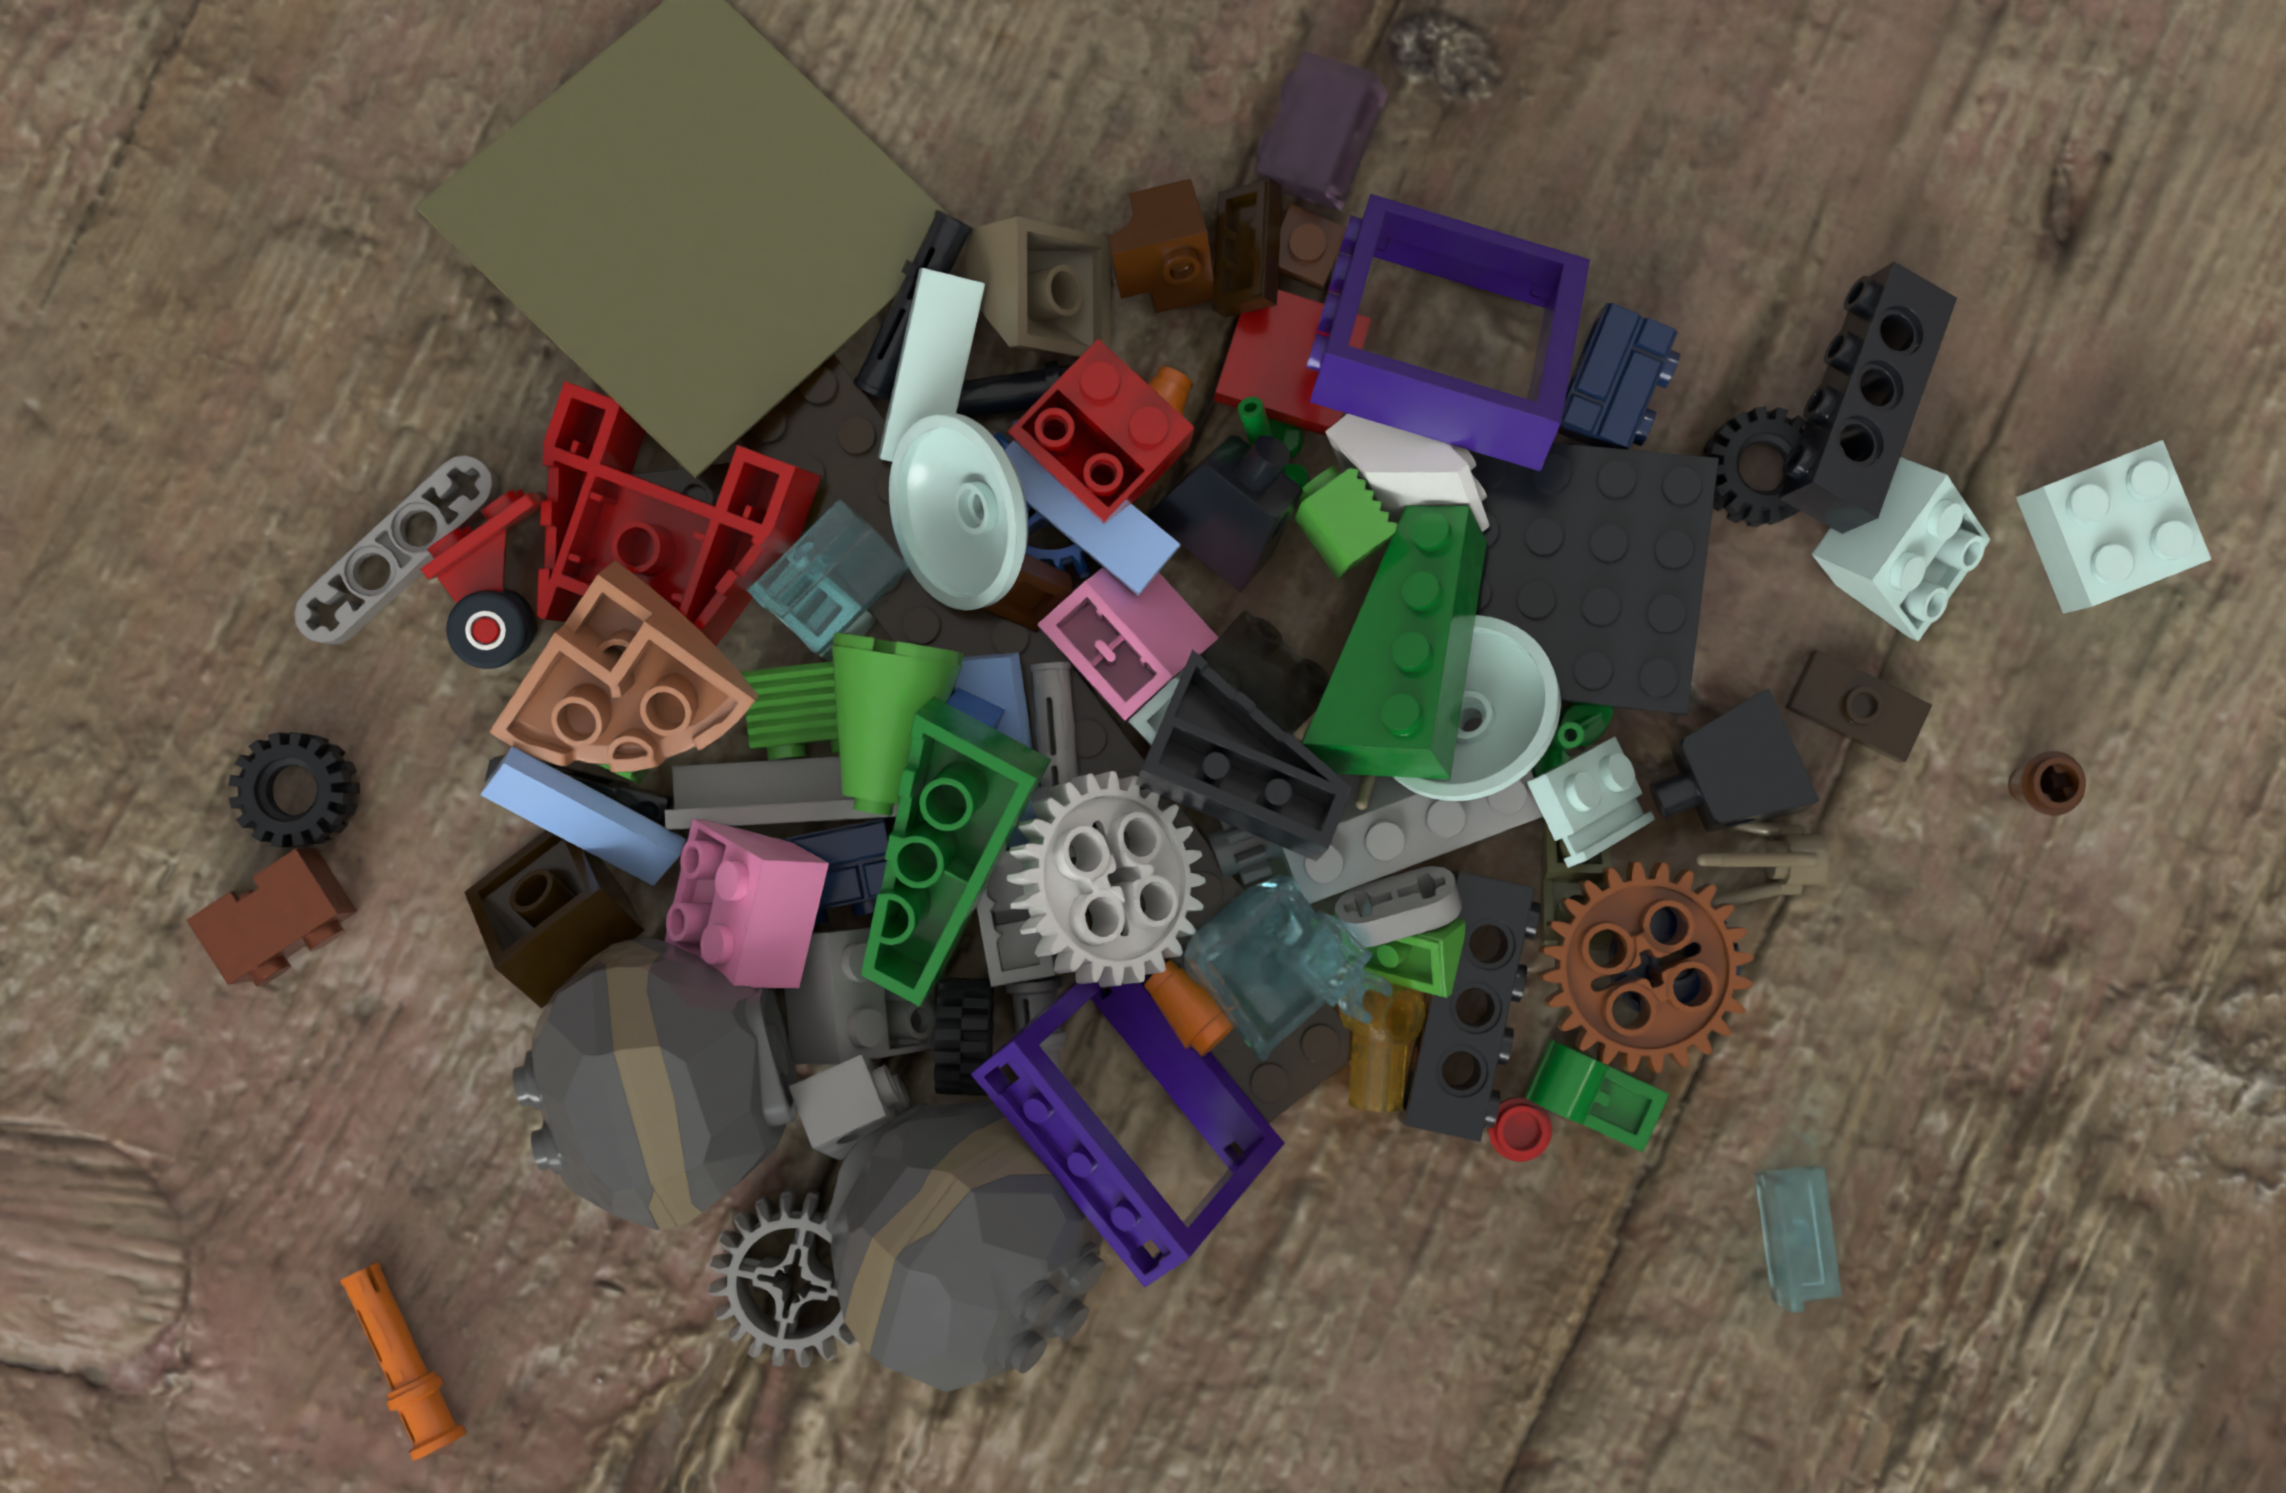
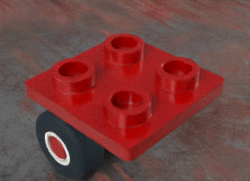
M512 489L481 511L487 520L486 523L474 531L470 525L463 529L458 527L427 549L434 559L420 570L428 580L438 578L456 602L447 620V639L453 652L470 666L481 669H493L504 666L521 656L530 647L534 639L536 619L530 604L517 592L504 588L507 532L541 509V501H547V496L543 491L525 494L522 489L516 492Z

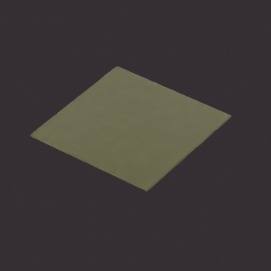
M726 0L663 1L415 206L420 214L695 479L895 299L906 274L901 272L906 259L914 260L933 221L936 209L948 214Z

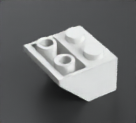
M1346 414L1325 431L1342 471L1344 472L1349 468L1359 469L1357 479L1366 480L1365 489L1374 491L1373 500L1382 502L1380 511L1389 512L1388 522H1394L1398 525L1406 505L1470 506L1482 532L1490 526L1482 505V501L1487 498V495L1481 484L1471 473V470L1476 467V463L1467 449L1351 414Z

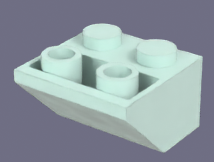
M1900 457L1879 518L1843 534L1830 528L1812 555L1837 587L1907 637L1919 641L1931 623L1937 621L1944 613L1948 599L1967 572L1973 570L1978 565L1984 554L1985 547L1991 539L1948 475Z

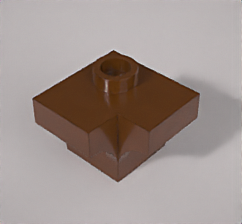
M1182 180L1129 193L1133 216L1122 230L1108 235L1115 279L1121 299L1150 292L1155 313L1213 300L1214 276L1208 233L1192 180Z

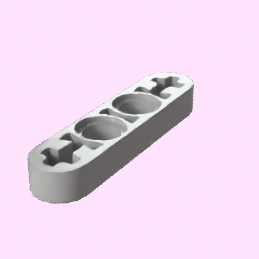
M465 455L453 457L442 464L303 593L296 604L294 612L295 622L301 634L311 641L328 645L343 644L353 638L423 573L420 569L434 559L427 550L431 545L458 527L461 529L469 525L472 527L483 517L481 511L498 499L500 492L499 478L494 470L477 458ZM464 472L471 477L480 474L481 477L475 483L476 488L480 492L479 495L473 500L462 495L448 506V508L458 513V517L452 521L445 510L431 502V499L436 494L440 499L449 502L461 489L456 481L459 474ZM429 512L437 522L436 536L432 542L425 546H413L406 538V524L411 516L416 513ZM382 555L390 564L391 573L389 580L379 589L368 590L360 581V566L368 557ZM342 581L350 592L365 601L361 607H359L358 603L349 600L340 606L334 614L339 622L335 629L326 626H316L322 618L321 613L317 610L320 603L335 606L348 595L347 592L338 588Z

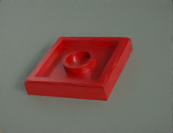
M1278 290L1276 306L1240 314L1213 401L1238 408L1239 403L1243 399L1257 397L1263 402L1267 418L1327 436L1325 431L1342 418L1343 412L1310 402L1318 371L1306 368L1316 333L1327 337L1329 335L1317 331L1324 304ZM1357 314L1349 346L1358 349L1363 348L1371 318Z

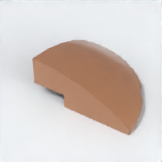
M615 560L597 574L566 623L553 634L489 733L526 754L559 766H567L574 761L609 765L610 772H631L658 767L665 762L666 758L684 753L694 747H697L698 751L705 748L735 725L759 696L734 665L698 628L649 585Z

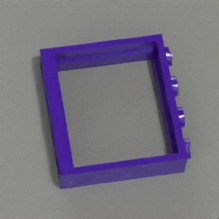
M1370 194L1363 218L1350 215L1339 251L1341 253H1339L1328 291L1340 294V296L1328 292L1317 327V331L1329 335L1327 337L1316 333L1306 368L1318 371L1310 402L1541 471L1562 420L1590 259ZM1376 257L1545 308L1528 398L1525 399L1349 346L1372 258Z
M1145 974L1144 982L1123 984L1122 982L1120 986H1111L1112 992L1109 995L1100 987L1099 982L1079 984L1075 981L973 1071L971 1075L1145 1288L1192 1256L1285 1143L1211 1052L1201 1057L1192 1046L1187 1050L1184 1048L1152 999V995L1144 988V984L1150 978L1147 974ZM1089 999L1099 1008L1229 1168L1184 1222L1039 1046ZM1006 1063L1010 1065L1019 1077L1012 1084L999 1069V1067H1003ZM1234 1141L1243 1150L1240 1157L1230 1146ZM1150 1239L1159 1249L1154 1257L1143 1246Z

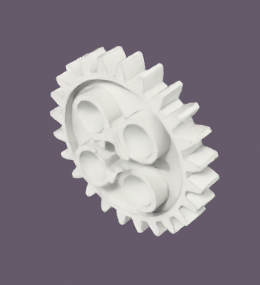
M1115 771L1098 774L1095 777L1092 773L1074 777L1071 783L1067 782L1051 787L1050 798L1034 801L1032 807L1038 819L1022 821L1017 826L1022 834L1029 839V843L1010 847L1009 850L1011 855L1024 862L1023 871L1007 875V881L1022 885L1024 895L1010 903L1011 909H1028L1031 916L1021 927V934L1039 932L1042 936L1035 950L1037 957L1058 953L1054 972L1057 974L1075 972L1076 983L1099 982L1100 987L1120 986L1122 982L1123 984L1144 982L1145 974L1162 973L1166 970L1163 958L1181 956L1183 950L1176 937L1195 935L1196 932L1193 925L1185 918L1186 913L1200 911L1204 907L1200 901L1190 896L1191 887L1206 883L1204 877L1190 873L1189 864L1202 857L1201 851L1185 850L1183 842L1192 833V827L1175 828L1172 824L1179 809L1177 804L1158 808L1159 794L1147 789L1140 790V786L1135 785L1138 779L1137 776L1118 779ZM1124 830L1127 832L1129 837V850L1127 849L1124 842ZM1070 843L1076 852L1075 866L1069 857ZM1141 894L1145 900V913H1143L1140 906ZM1087 908L1092 915L1091 931L1087 926L1085 918Z

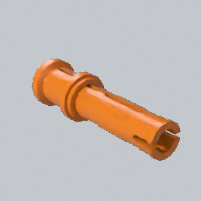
M379 1261L341 1279L340 1283L348 1294L390 1386L391 1392L386 1394L388 1398L386 1404L389 1411L398 1412L413 1445L408 1453L412 1461H415L467 1434L464 1424L455 1423L440 1388L444 1385L441 1374L437 1376L435 1370L428 1372L382 1272V1266Z

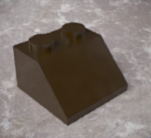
M547 830L464 892L494 968L541 1009L548 1004L554 992L593 956L612 944L634 939L645 931L627 893L599 857Z

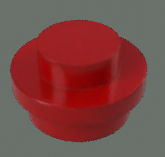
M1511 1097L1500 1102L1495 1125L1492 1129L1487 1128V1134L1491 1145L1501 1156L1512 1161L1525 1162L1535 1159L1548 1147L1552 1137V1123L1543 1107L1525 1097Z

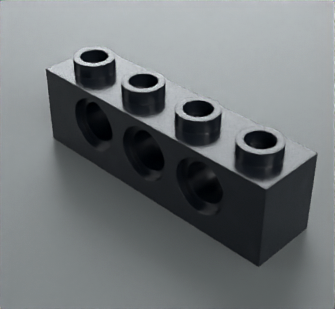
M1895 261L1869 277L1862 276L1854 283L1844 301V309L1848 312L1842 329L1832 339L1824 355V363L1828 366L1821 385L1812 393L1804 408L1803 416L1807 419V423L1801 439L1793 446L1785 459L1783 473L1787 476L1778 499L1841 534L1879 518L1957 297Z
M1451 870L1462 900V910L1457 918L1465 920V938L1452 994L1445 998L1424 993L1398 1119L1405 1126L1481 1142L1484 1127L1492 1129L1497 1119L1500 1091L1492 1089L1497 1064L1505 1066L1511 1054L1514 1029L1507 1027L1506 1021L1510 1002L1519 1003L1524 992L1527 965L1519 964L1524 939L1533 940L1536 934L1541 904L1532 901L1535 890L1533 887ZM1483 925H1491L1499 933L1501 940L1500 948L1493 958L1479 961L1471 953L1470 938L1477 928ZM1471 988H1479L1487 999L1486 1012L1478 1021L1464 1023L1457 1015L1456 1002L1464 991ZM1455 1052H1468L1474 1062L1472 1076L1468 1081L1460 1085L1447 1084L1442 1074L1445 1060Z

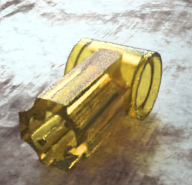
M1361 976L1347 985L1339 1005L1340 1019L1344 1027L1353 1032L1348 1106L1362 1111H1379L1384 1113L1401 1111L1403 1109L1407 1045L1418 1037L1423 1028L1426 1016L1425 1004L1421 995L1415 990Z

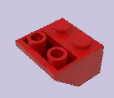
M1098 338L1007 431V435L1096 518L1105 524L1142 496L1190 447L1195 427Z

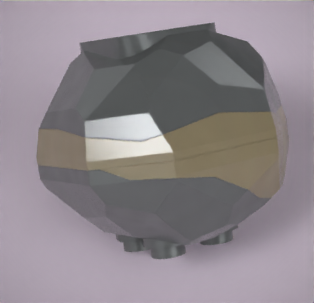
M635 938L615 943L593 956L554 992L537 1020L532 1036V1050L526 1051L524 1065L513 1069V1084L520 1105L522 1107L533 1105L535 1109L541 1110L542 1129L532 1131L531 1146L538 1168L541 1171L551 1168L556 1175L560 1174L562 1181L572 1192L610 1214L654 1230H665L685 1225L724 1196L776 1150L786 1125L795 1121L798 1111L789 1086L798 1083L799 1080L774 988L733 986L723 973L706 963L700 956L659 939Z
M993 1101L930 1106L927 1103L918 1104L862 1138L849 1151L840 1168L826 1223V1229L832 1235L831 1254L837 1295L843 1318L862 1349L881 1365L948 1392L990 1379L1007 1370L1016 1369L1021 1374L1026 1373L1043 1355L1049 1338L1052 1339L1059 1336L1064 1341H1067L1084 1325L1089 1315V1308L1083 1304L1087 1292L1099 1280L1105 1268V1262L1099 1258L1103 1236Z

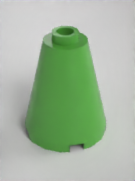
M834 632L832 657L842 795L855 797L853 810L892 816L894 804H899L900 800L898 792L903 769L907 766L912 742L910 734L914 714L933 697L945 703L951 697L963 667V653L911 643L893 642Z

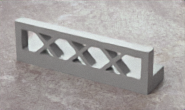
M840 757L672 766L674 810H665L666 830H689L692 819H704L731 827L896 818L899 804H894L892 816L853 810L855 797L842 795Z

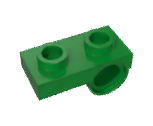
M1548 1038L1522 1096L1562 1117L1587 1126L1636 1150L1644 1152L1669 1093Z

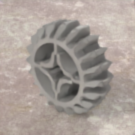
M793 1190L783 1191L779 1200L780 1212L776 1210L773 1202L767 1196L759 1198L755 1202L759 1220L751 1213L741 1210L734 1217L735 1225L741 1234L725 1230L718 1238V1243L722 1248L732 1255L716 1254L709 1262L711 1269L727 1275V1277L714 1280L708 1285L710 1295L728 1296L729 1301L724 1302L715 1310L716 1319L725 1320L735 1315L739 1322L729 1332L728 1337L733 1342L740 1340L747 1331L756 1338L748 1351V1354L754 1358L760 1355L766 1344L773 1346L772 1363L775 1366H782L788 1357L789 1349H795L796 1361L800 1367H808L813 1357V1345H815L819 1354L826 1361H829L837 1354L834 1337L849 1347L857 1341L845 1323L841 1309L832 1317L819 1324L796 1327L798 1316L802 1312L805 1302L810 1300L827 1301L830 1296L838 1297L834 1269L824 1266L816 1254L817 1237H815V1233L826 1239L830 1244L832 1242V1235L826 1229L830 1206L827 1208L826 1213L817 1211L820 1203V1193L817 1191H810L807 1194L802 1209L797 1207V1200ZM796 1228L795 1237L789 1246L787 1255L782 1257L766 1256L763 1260L749 1258L754 1244L764 1235L780 1229ZM801 1254L799 1266L802 1267L801 1277L811 1281L813 1287L806 1282L792 1301L794 1290L791 1289V1278L782 1275V1272L786 1274ZM747 1279L753 1280V1286L765 1289L773 1296L776 1303L775 1320L766 1315L755 1303L750 1293Z

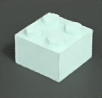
M2163 440L2016 497L2063 614L2098 605L2212 560Z

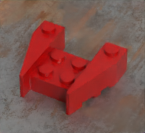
M564 381L543 441L542 466L548 467L547 501H541L540 525L546 527L544 569H538L537 617L544 620L566 622L597 574L616 560L681 612L717 646L801 536L822 475L737 445L716 505L631 474L646 431L611 397Z

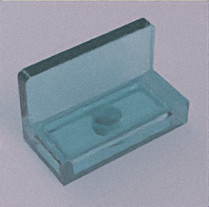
M839 499L747 591L763 609L783 619L812 652L820 655L833 644L834 632L844 633L907 571L908 565L861 514Z
M1814 1165L1755 1173L1772 1300L1789 1313L1804 1312L1803 1301L1842 1296L1825 1169Z

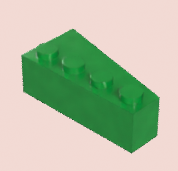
M1405 506L1396 527V532L1391 538L1302 742L1306 748L1336 774L1451 779L1487 540L1470 506Z
M935 697L914 714L910 734L912 742L907 766L903 769L898 792L900 800L893 832L888 840L885 854L887 862L881 891L877 894L861 976L919 1007L938 983L1052 760Z

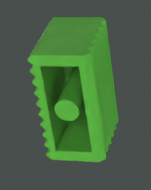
M1331 466L1302 488L1304 492L1299 498L1301 504L1294 520L1338 580L1381 550L1395 534L1397 523L1388 522L1389 512L1380 511L1382 502L1373 500L1374 491L1365 489L1366 480L1357 479L1359 469L1349 468L1340 474L1335 466Z
M833 661L741 672V675L759 696L745 715L750 749L767 750L768 761L806 757L805 745L830 742L831 753H839Z

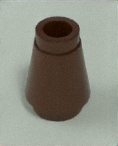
M2047 751L2035 756L2026 764L2013 771L2008 780V789L2016 801L2042 814L2058 816L2072 811L2081 802L2086 789V779L2082 767L2073 757L2059 751Z

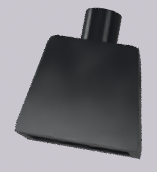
M1230 435L1186 474L1149 512L1147 517L1241 593L1273 556L1301 496L1299 485L1282 472L1290 461V453L1280 440L1272 436H1260L1250 446L1239 436Z
M1769 688L1755 694L1679 741L1672 750V755L1679 772L1649 784L1652 799L1663 819L1695 807L1707 832L1799 814L1820 801Z

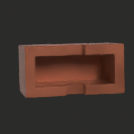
M301 848L292 850L254 875L252 878L258 886V889L255 891L248 890L239 897L235 891H230L186 921L228 985L253 981L255 986L259 987L286 972L291 967L286 958L306 945L310 952L341 936L345 930L340 923L358 911L318 849Z

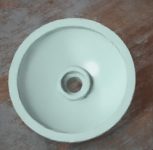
M943 413L920 419L906 431L900 440L893 457L889 477L890 514L900 551L917 581L932 597L942 604L957 610H975L990 606L1002 599L1012 588L1019 575L1028 543V511L1020 478L1003 447L989 431L973 419L957 413Z
M1476 615L1451 779L1393 778L1407 789L1429 798L1444 801H1466L1499 792L1526 775L1537 764L1549 747L1556 732L1561 709L1560 687L1555 670L1548 656L1535 639L1511 623L1493 617ZM1472 718L1482 719L1481 725L1476 730L1470 732L1463 731V727L1468 720Z

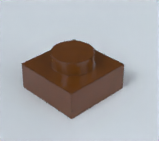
M1290 204L1280 228L1278 273L1322 291L1340 251L1347 227Z
M1025 554L1019 575L1009 592L998 602L983 608L1037 631L1039 629L1037 624L1073 592L1071 574Z

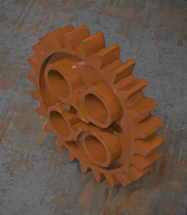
M1633 861L1628 862L1626 880H1622L1613 867H1605L1602 869L1603 888L1600 889L1591 881L1582 879L1579 881V886L1585 898L1584 901L1579 903L1569 898H1561L1559 902L1570 916L1566 923L1547 920L1546 926L1560 937L1558 944L1539 946V952L1555 959V967L1538 973V979L1557 983L1558 990L1551 993L1543 1001L1546 1006H1565L1567 1009L1556 1023L1558 1029L1568 1031L1578 1026L1581 1027L1574 1044L1578 1049L1585 1051L1597 1041L1600 1042L1597 1051V1061L1608 1065L1617 1053L1621 1051V1063L1624 1070L1634 1073L1639 1065L1641 1056H1644L1650 1071L1662 1073L1665 1054H1669L1676 1065L1685 1068L1689 1066L1687 1047L1692 1045L1699 1052L1710 1055L1712 1049L1706 1036L1707 1033L1713 1031L1727 1037L1732 1034L1728 1025L1721 1018L1725 1011L1744 1014L1746 1009L1732 998L1733 990L1752 988L1753 982L1736 975V966L1746 964L1754 959L1753 954L1735 951L1733 943L1744 937L1748 933L1747 929L1744 927H1726L1724 921L1735 909L1733 904L1722 903L1713 907L1709 905L1717 888L1715 885L1705 883L1694 892L1691 891L1694 872L1681 870L1673 881L1669 882L1668 864L1656 862L1651 869L1649 878L1646 879L1641 863ZM1662 907H1668L1675 914L1678 925L1673 937L1666 942L1660 943L1651 934L1650 921L1657 910ZM1607 929L1616 938L1617 952L1612 961L1598 966L1589 955V943L1596 933ZM1695 942L1698 945V952L1694 955L1663 962L1650 968L1649 976L1651 980L1649 981L1642 977L1629 975L1612 982L1598 991H1594L1591 987L1592 981L1597 978L1617 974L1639 966L1641 964L1640 952L1643 955L1662 958L1682 949L1690 943ZM1692 968L1700 979L1699 993L1691 1001L1681 1003L1674 995V980L1681 971ZM1632 991L1640 1001L1639 1015L1629 1025L1619 1026L1613 1018V1002L1620 994Z

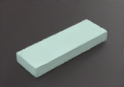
M926 268L919 269L879 449V459L892 462L903 435L920 419L931 415L957 412L985 283Z

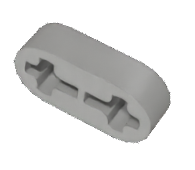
M1437 866L1422 867L1356 886L1341 895L1335 904V914L1346 942L1363 948L1381 945L1443 927L1456 919L1462 910V900L1455 877L1451 871Z

